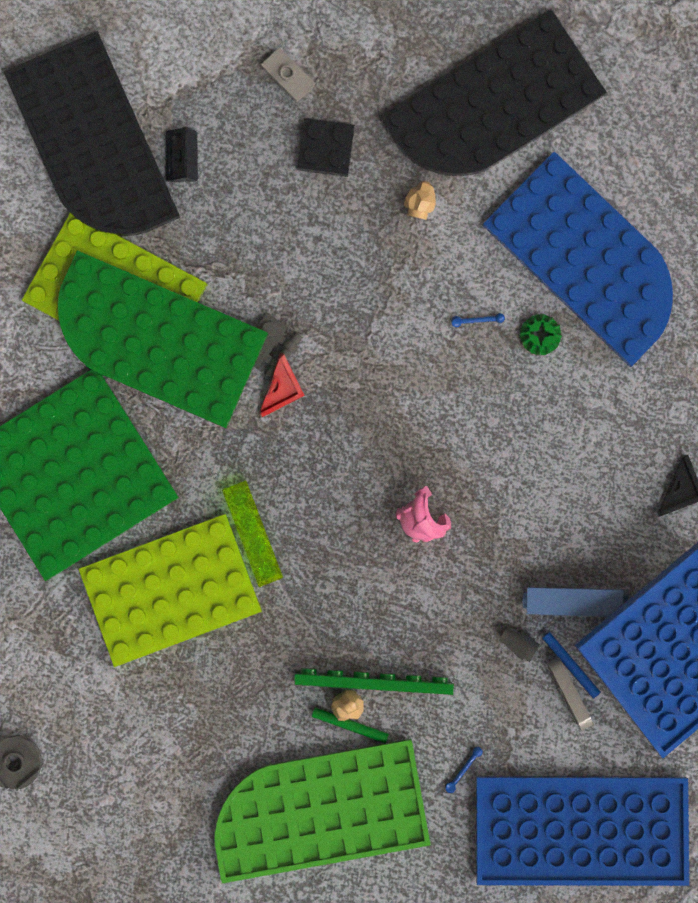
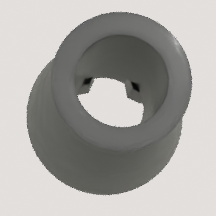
M509 628L505 629L499 640L522 661L525 659L528 662L531 661L540 646L535 641L536 638Z

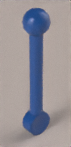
M498 313L496 316L463 319L459 316H454L451 319V323L454 327H459L465 323L491 321L503 323L505 316L502 313Z
M480 747L473 748V754L453 781L445 785L448 793L455 792V785L476 757L482 755L483 751Z

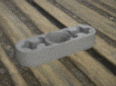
M556 657L546 662L579 729L583 731L593 726V722L560 658Z

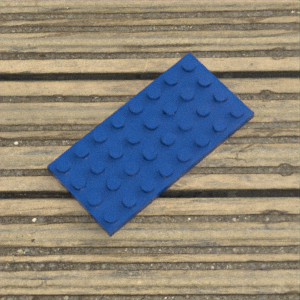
M476 776V884L529 886H689L688 778Z

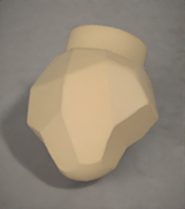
M421 181L417 187L411 188L404 201L405 208H408L407 216L427 220L428 213L434 210L436 204L434 188L427 181Z
M344 690L333 698L331 707L339 721L359 719L364 711V701L355 690Z

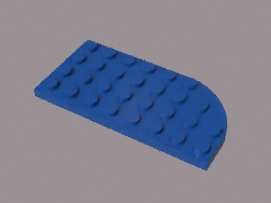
M554 151L482 226L629 367H632L660 338L669 321L673 304V288L668 267L657 248Z

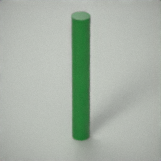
M316 707L313 710L311 717L382 743H386L389 733L350 719L339 721L333 713Z

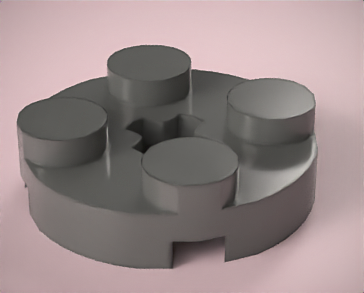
M22 735L4 738L0 741V787L18 790L29 786L39 776L43 766L40 749L32 740ZM11 756L21 759L20 769L17 767L10 768Z

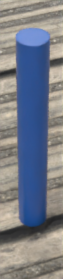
M551 632L546 633L542 637L545 643L560 658L562 663L593 699L597 697L601 691Z

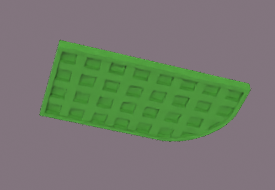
M412 739L263 766L246 776L232 790L220 811L215 829V848L222 884L431 845Z

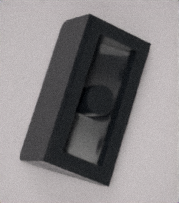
M188 127L166 131L167 182L198 181L197 131Z

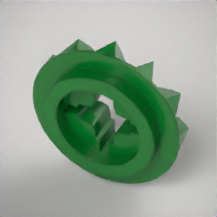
M544 314L531 316L523 323L520 330L522 345L527 351L535 355H547L553 352L559 346L562 337L560 325L557 324L553 317ZM541 324H543L544 332L551 336L544 337L540 345L538 336L530 333L538 332Z

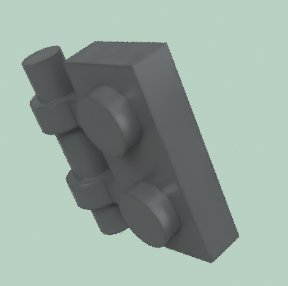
M266 313L256 328L268 332V336L254 367L259 370L264 362L267 363L270 367L265 372V375L271 378L279 354L284 353L286 359H288L292 353H296L299 348L297 345L303 337L294 332L289 340L286 339L284 334L288 327L269 313ZM280 344L283 346V349L276 358H273L270 354L276 345Z

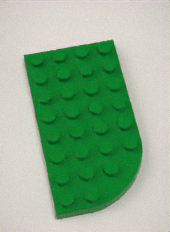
M78 250L59 291L58 316L62 333L72 352L88 368L227 429L266 341L268 332Z

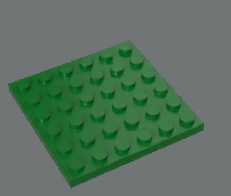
M93 370L86 372L0 426V509L45 581H49L179 499L178 494L103 375Z

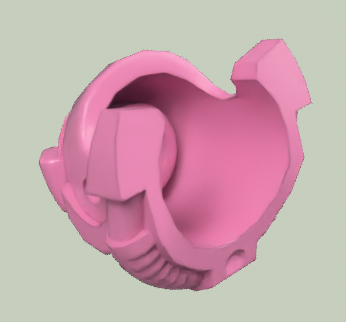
M424 486L414 493L416 496L414 500L410 501L405 507L402 506V509L397 508L396 518L400 521L403 531L412 538L413 542L418 543L420 540L428 542L433 539L442 538L446 535V531L451 529V521L446 513L438 517L437 523L432 519L428 509V497L431 496L428 486Z

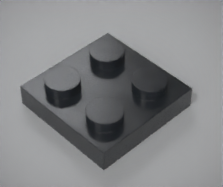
M304 118L297 170L348 177L355 125Z

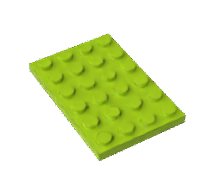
M70 213L21 301L59 321V291L77 250L196 302H199L208 284L118 235L98 231L87 226Z
M227 514L79 569L114 667L262 612Z

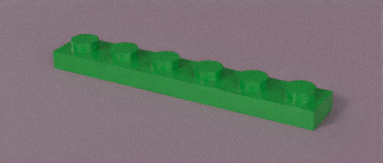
M301 668V672L295 673L294 684L453 695L454 684L448 682V677L432 676V681L422 680L421 675H406V679L395 678L396 674L380 673V677H369V672L354 671L353 676L343 675V670L333 669L327 670V674L317 673L315 668Z

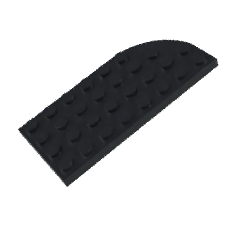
M550 9L380 115V120L400 151L413 163L441 175L469 176L492 168L606 96L607 92L553 10Z
M98 31L3 71L57 195L64 207L74 217L93 229L118 236L144 234L181 218Z

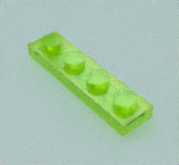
M247 481L222 489L258 586L262 587L284 578Z

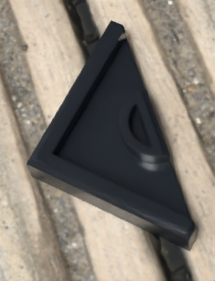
M684 455L681 458L658 511L659 516L698 502V478L689 455Z

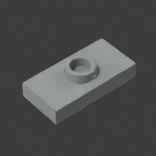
M280 47L261 64V68L296 103L315 86V83Z

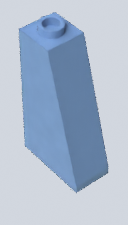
M528 587L527 592L523 593V608H527V614L608 617L628 601L629 589Z

